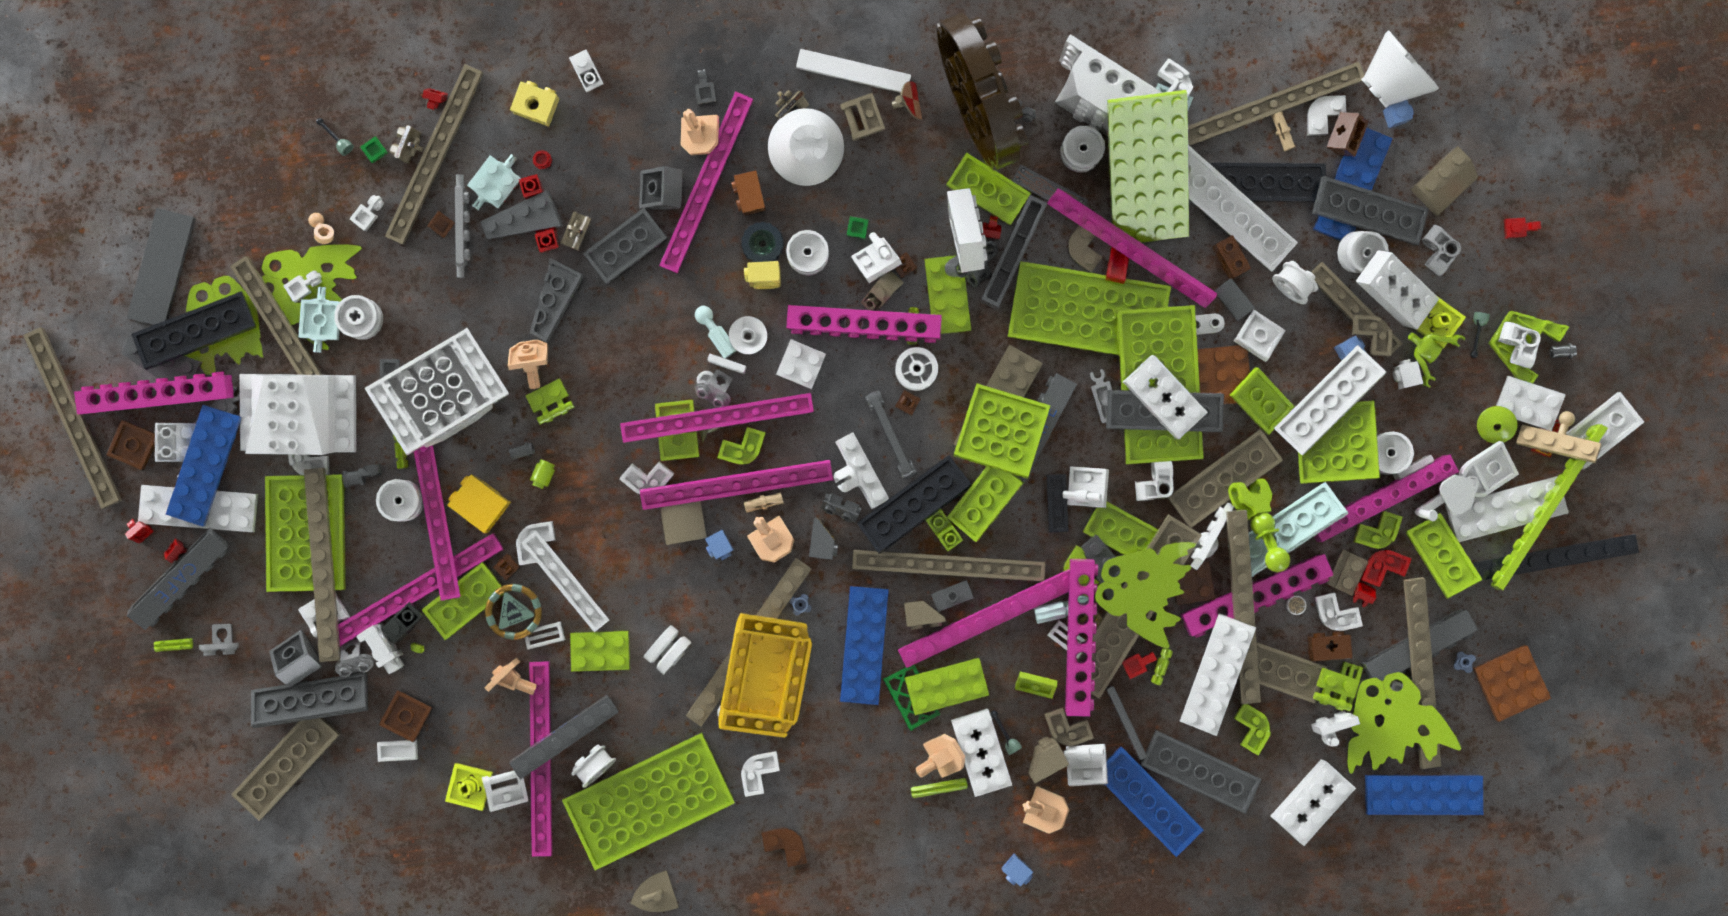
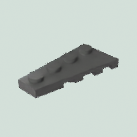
M547 190L480 221L486 238L489 240L563 226L551 194Z
M550 258L548 263L549 269L544 278L545 283L543 291L540 293L539 306L536 309L530 334L547 343L584 278V275Z
M128 336L121 354L144 369L134 340L131 336ZM182 356L146 371L158 379L168 378V381H175L174 377L187 376V379H193V375L199 373L202 362ZM192 384L189 386V391H190V392H191L192 389H193V385H192Z
M1095 534L1081 548L1087 559H1093L1095 564H1098V576L1096 577L1099 584L1105 582L1101 577L1103 565L1106 561L1115 558V555ZM1117 565L1111 566L1108 572L1109 575L1117 577L1120 574V568ZM1110 588L1104 590L1107 600H1111L1114 596V591Z

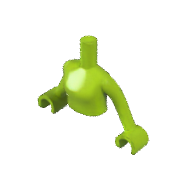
M1413 332L1409 334L1408 339L1417 345L1414 350V357L1424 373L1422 385L1430 388L1428 380L1436 381L1435 377L1430 375L1425 360L1428 363L1434 362L1442 351V347L1437 345L1435 341L1451 343L1454 346L1460 347L1457 340H1465L1464 336L1455 334L1452 337L1427 334L1421 339Z

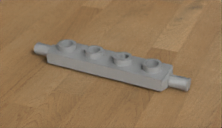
M461 174L456 175L455 186L457 278H465L464 267L467 266V260H470V250L467 249V241H470V231L467 230V223L470 222V213L467 211L470 195L464 186V175Z

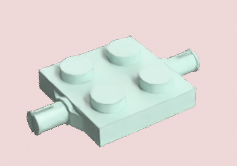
M511 154L505 163L497 161L491 155L487 158L467 185L479 196L472 205L479 211L483 203L487 202L500 209L519 184V179H521L511 169L517 160L516 157Z
M318 287L317 298L312 300L301 299L298 337L313 340V352L322 353V341L339 340L340 330L335 323V310L340 302L325 299V287Z

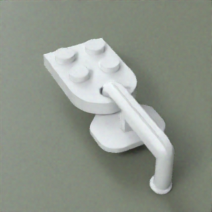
M1498 441L1467 461L1461 467L1459 475H1452L1443 481L1440 485V494L1418 507L1414 511L1415 514L1430 521H1435L1438 514L1434 509L1445 502L1452 514L1460 515L1472 507L1475 497H1484L1519 475L1504 443Z

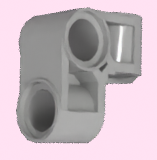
M1434 225L1422 239L1423 244L1435 252L1427 260L1425 266L1437 276H1442L1460 253V243L1438 225ZM1447 245L1453 248V254L1447 252Z

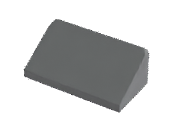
M1232 278L1215 290L1218 298L1237 321L1255 308Z

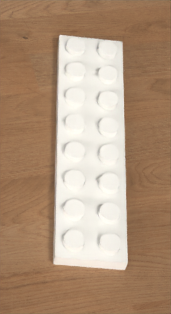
M1188 145L1189 200L1230 236L1233 235L1242 247L1272 272L1298 242Z

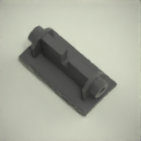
M826 493L820 509H823L827 514L840 516L844 521L856 523L862 509L858 507L859 504L846 500L845 505H841L843 498L832 493Z

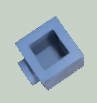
M1407 100L1390 105L1383 110L1389 129L1405 124L1413 119V108L1408 104Z
M1353 336L1335 346L1334 349L1342 361L1357 345L1362 350H1364L1365 345L1360 338Z
M724 530L705 539L709 545L706 549L711 558L715 557V559L721 558V560L732 556L731 551L734 548Z
M1015 853L1002 867L1003 872L1007 874L1005 878L1013 885L1017 883L1021 887L1023 883L1026 885L1033 877L1031 875L1033 873L1032 868Z

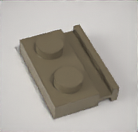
M1341 549L1332 568L1333 576L1329 577V581L1325 584L1352 596L1368 561Z

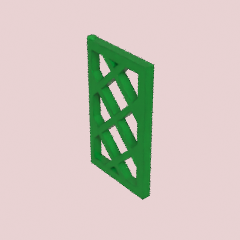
M915 665L908 668L905 667L883 678L910 731L941 715L938 709L934 710L935 713L930 716L923 713L918 714V722L911 725L907 717L908 713L914 714L913 710H910L911 700L909 699L907 709L901 706L898 700L899 695L910 698L909 694L900 692L903 681H905L906 671L913 669L915 674H919ZM893 678L900 680L898 690L892 689L889 680Z

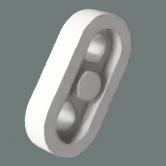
M1219 314L1196 315V322L1199 323V328H1196L1197 335L1217 333L1224 327V319ZM1212 320H1217L1218 325L1213 326Z

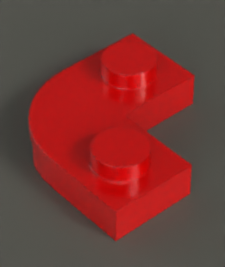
M1390 550L1378 551L1368 559V564L1360 580L1380 587L1387 570L1405 577L1412 559Z

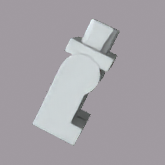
M382 623L372 625L356 637L360 643L367 642L372 650L373 658L378 661L376 662L378 668L384 666L387 673L391 674L405 666L399 658L403 653L401 650H397L396 644L381 630L384 625Z

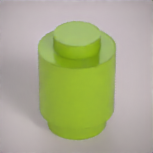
M540 459L530 478L533 481L532 485L543 489L544 486L548 487L555 471L553 469L555 465Z

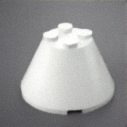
M1388 30L1365 76L1362 78V81L1370 87L1369 90L1376 97H1381L1379 100L1386 108L1389 105L1438 90L1439 87Z
M798 109L787 113L774 125L768 140V154L774 169L785 180L802 186L816 185L830 178L840 166L844 154V141L839 127L828 115L814 109Z

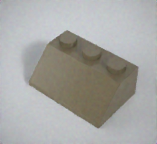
M1457 146L1443 157L1410 190L1437 217L1478 178L1472 160Z
M1045 737L1038 741L1039 745L1035 746L1028 774L1034 783L1070 765L1053 737L1050 739Z

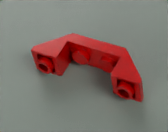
M538 174L519 179L522 193L526 200L544 192ZM555 227L536 231L535 238L540 253L559 248Z

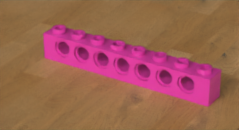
M788 305L786 328L791 330L792 334H802L803 331H809L810 335L818 336L824 332L829 333V336L840 337L841 334H848L850 338H859L860 335H867L868 339H879V336H884L886 340L897 341L899 337L905 338V341L909 342L925 339L924 342L936 343V340H941L942 315ZM806 316L812 317V322L808 326L802 323L803 318ZM825 317L831 319V324L827 327L821 325V321ZM845 318L849 319V327L842 328L840 322ZM862 320L869 321V327L867 329L859 328V324ZM882 321H886L889 324L888 328L884 331L878 329V325ZM901 322L908 325L907 330L904 332L897 330V326ZM919 324L927 326V330L924 333L916 331Z
M214 372L212 377H206L205 374L193 375V379H187V376L174 377L175 381H168V378L156 379V383H150L149 380L137 381V385H131V382L118 383L119 387H112V384L100 385V389H94V386L81 387L82 391L74 392L77 415L234 398L232 375H224V372ZM209 382L213 385L212 391L208 389ZM191 384L194 387L193 393L189 391V386ZM172 386L175 388L174 395L170 391ZM153 388L156 390L155 397L152 395ZM135 390L138 393L137 399L133 396ZM116 392H117L118 395H119V400H118V401H116V399H115V394H116ZM97 395L100 396L99 403L96 400Z
M1443 455L1401 480H1394L1345 505L1344 508L1348 514L1315 535L1316 542H1323L1458 473L1459 470L1451 455Z
M1318 554L1288 567L1283 572H1276L1253 582V594L1256 591H1259L1261 594V599L1258 602L1254 601V613L1258 612V608L1261 606L1270 607L1276 604V600L1282 597L1283 600L1293 597L1294 592L1298 590L1301 592L1307 591L1312 588V584L1318 582L1320 585L1328 582L1329 577L1333 576V572L1325 554ZM1311 568L1314 572V576L1311 579H1308L1306 576V572L1308 569ZM1291 576L1296 578V584L1293 587L1288 583ZM1273 584H1277L1279 587L1276 594L1271 592ZM1232 592L1181 613L1180 616L1188 635L1197 638L1205 635L1206 630L1213 629L1218 617V609L1222 606L1226 609L1224 616L1234 619ZM1206 614L1209 620L1206 624L1202 625L1200 617Z
M1070 559L1065 704L1067 716H1090V711H1094V699H1091V692H1094L1095 682L1091 680V672H1095V661H1092V653L1096 652V642L1092 641L1093 634H1096V622H1093V615L1097 614V603H1094V595H1096L1098 587L1097 584H1094V576H1098V564H1095L1093 559ZM1081 575H1087L1089 577V580L1086 584H1080L1078 582V579ZM1086 594L1088 596L1087 602L1079 603L1078 597ZM1080 614L1088 616L1087 620L1083 623L1077 621ZM1080 633L1087 634V639L1083 642L1077 641V636ZM1080 652L1086 653V658L1083 661L1076 659L1077 654ZM1078 672L1086 673L1083 680L1075 678ZM1078 691L1085 692V696L1082 699L1075 698V694Z

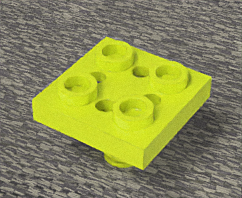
M1439 298L1429 312V317L1432 318L1429 319L1427 315L1419 328L1415 330L1423 336L1436 334L1452 337L1466 317ZM1435 341L1436 344L1441 346L1442 348H1444L1447 344L1445 342Z
M455 763L445 802L483 811L487 798L482 777H492L493 772Z

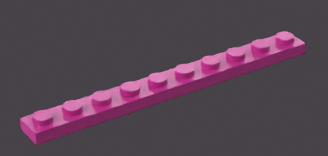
M735 91L719 128L718 145L707 155L661 260L660 267L678 274L753 103L752 98Z
M1059 188L1047 202L1048 205L1202 307L1206 308L1216 298L1217 293Z
M811 393L620 423L623 443L813 413L814 409Z
M433 445L427 448L422 446L414 451L440 600L460 598Z
M830 460L640 489L642 508L646 510L831 481L833 476Z
M495 533L453 556L457 577L504 550ZM435 568L338 625L340 647L356 638L358 634L372 625L379 624L395 615L408 602L413 604L437 590L438 584Z
M1069 569L898 649L906 668L1069 592Z
M550 661L529 662L530 682L537 685L534 694H530V747L551 733ZM551 759L531 772L532 856H552Z

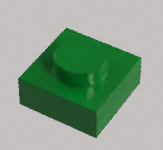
M376 136L360 147L372 164L388 153Z
M850 216L846 236L865 239L869 220Z

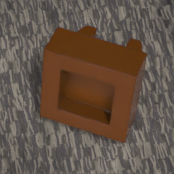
M438 211L427 226L444 238L455 222Z
M907 252L899 256L902 264L894 268L901 279L917 269Z
M904 390L895 407L912 416L921 399Z
M507 553L493 568L507 581L521 566Z

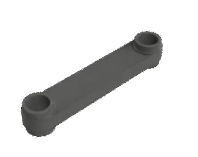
M879 390L873 391L865 396V399L870 409H875L900 463L897 468L902 479H909L917 474L912 461H907L882 407L885 402Z

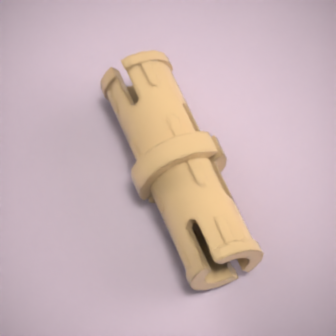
M1283 111L1271 115L1277 130L1275 133L1279 136L1284 151L1295 148L1296 146L1290 134L1291 128L1287 126Z
M781 492L768 496L761 495L760 498L744 501L746 513L760 509L767 510L768 507L784 504Z

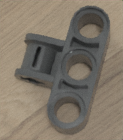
M986 241L987 261H984L985 269L961 273L958 255H956L946 263V274L950 277H966L971 286L978 287L983 280L992 277L987 262L996 256L998 252L997 244L994 241Z

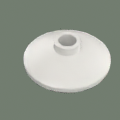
M750 316L741 317L732 324L729 331V340L736 351L742 354H754L764 347L767 341V330L764 324L757 318ZM745 334H750V335H751V339H750V340H746V339L744 338V335H745Z

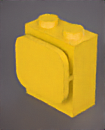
M467 475L461 481L460 485L462 487L458 492L454 491L448 500L450 502L448 506L483 533H489L511 502L476 475Z

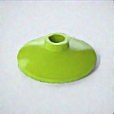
M1489 407L1480 414L1477 420V430L1480 436L1487 442L1495 444L1501 441L1504 443L1510 440L1516 433L1517 419L1513 412L1505 407ZM1500 424L1501 428L1496 430L1494 429V425Z

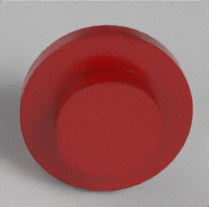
M545 150L537 151L533 156V164L538 169H547L552 164V157Z

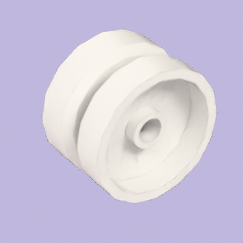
M1078 126L1065 136L1060 148L1061 159L1064 165L1072 171L1087 172L1092 170L1103 157L1105 141L1095 128Z
M804 230L799 231L789 240L786 252L788 262L793 270L799 274L809 276L815 275L824 269L828 263L829 250L827 242L822 235L816 231ZM807 250L809 252L811 250V254L805 255L804 251Z
M1371 231L1350 232L1339 243L1337 251L1338 260L1341 266L1348 272L1362 273L1378 250L1389 252L1388 244L1379 233Z
M351 295L344 298L337 305L335 323L343 334L358 340H365L374 337L381 330L383 313L374 301L360 295Z
M1394 431L1377 435L1380 474H1395L1407 469L1412 463L1414 456L1413 445L1410 440L1402 433Z
M394 479L387 481L380 487L377 493L376 504L378 511L390 521L406 522L413 520L424 508L420 487L409 480Z
M672 625L663 632L643 656L649 663H654L661 656L662 659L657 664L656 669L663 675L672 666H675L692 643L685 636L680 637L676 643H673L679 631Z

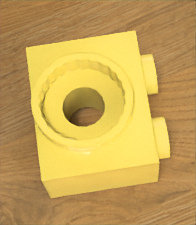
M527 81V83L520 82L510 110L517 116L549 127L560 98L555 94L556 91L545 87L543 90L531 81ZM534 102H538V108L535 110H531L530 105Z
M778 261L747 263L748 268H744V277L746 282H749L750 287L754 289H775L780 287L781 275Z

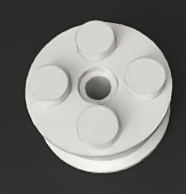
M1294 261L1285 262L1283 270L1272 278L1276 287L1285 296L1299 304H1306L1308 302L1307 297L1311 292L1318 290V285L1314 280L1316 278L1315 275L1310 271L1303 270Z
M913 347L907 349L897 360L895 369L897 379L902 386L909 390L920 391L928 388L934 382L938 373L936 358L930 351L924 348ZM914 366L920 367V371H919V372H915V371L913 370V367H914Z
M596 745L591 749L590 754L586 758L583 756L575 763L576 766L573 767L571 774L578 776L584 783L582 785L583 788L598 779L616 761V758H611L604 750L606 748L605 745Z

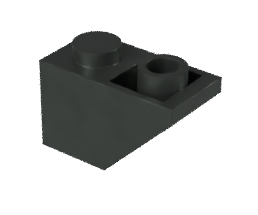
M408 602L381 630L394 643L400 642L414 629L423 615L411 602Z

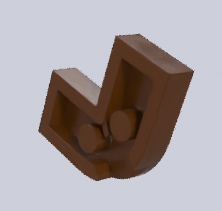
M778 828L761 832L765 852L784 848L788 867L807 863L803 840L795 831L788 828Z

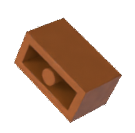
M756 170L734 175L735 181L732 182L734 193L738 192L739 200H736L738 211H742L744 216L766 211Z

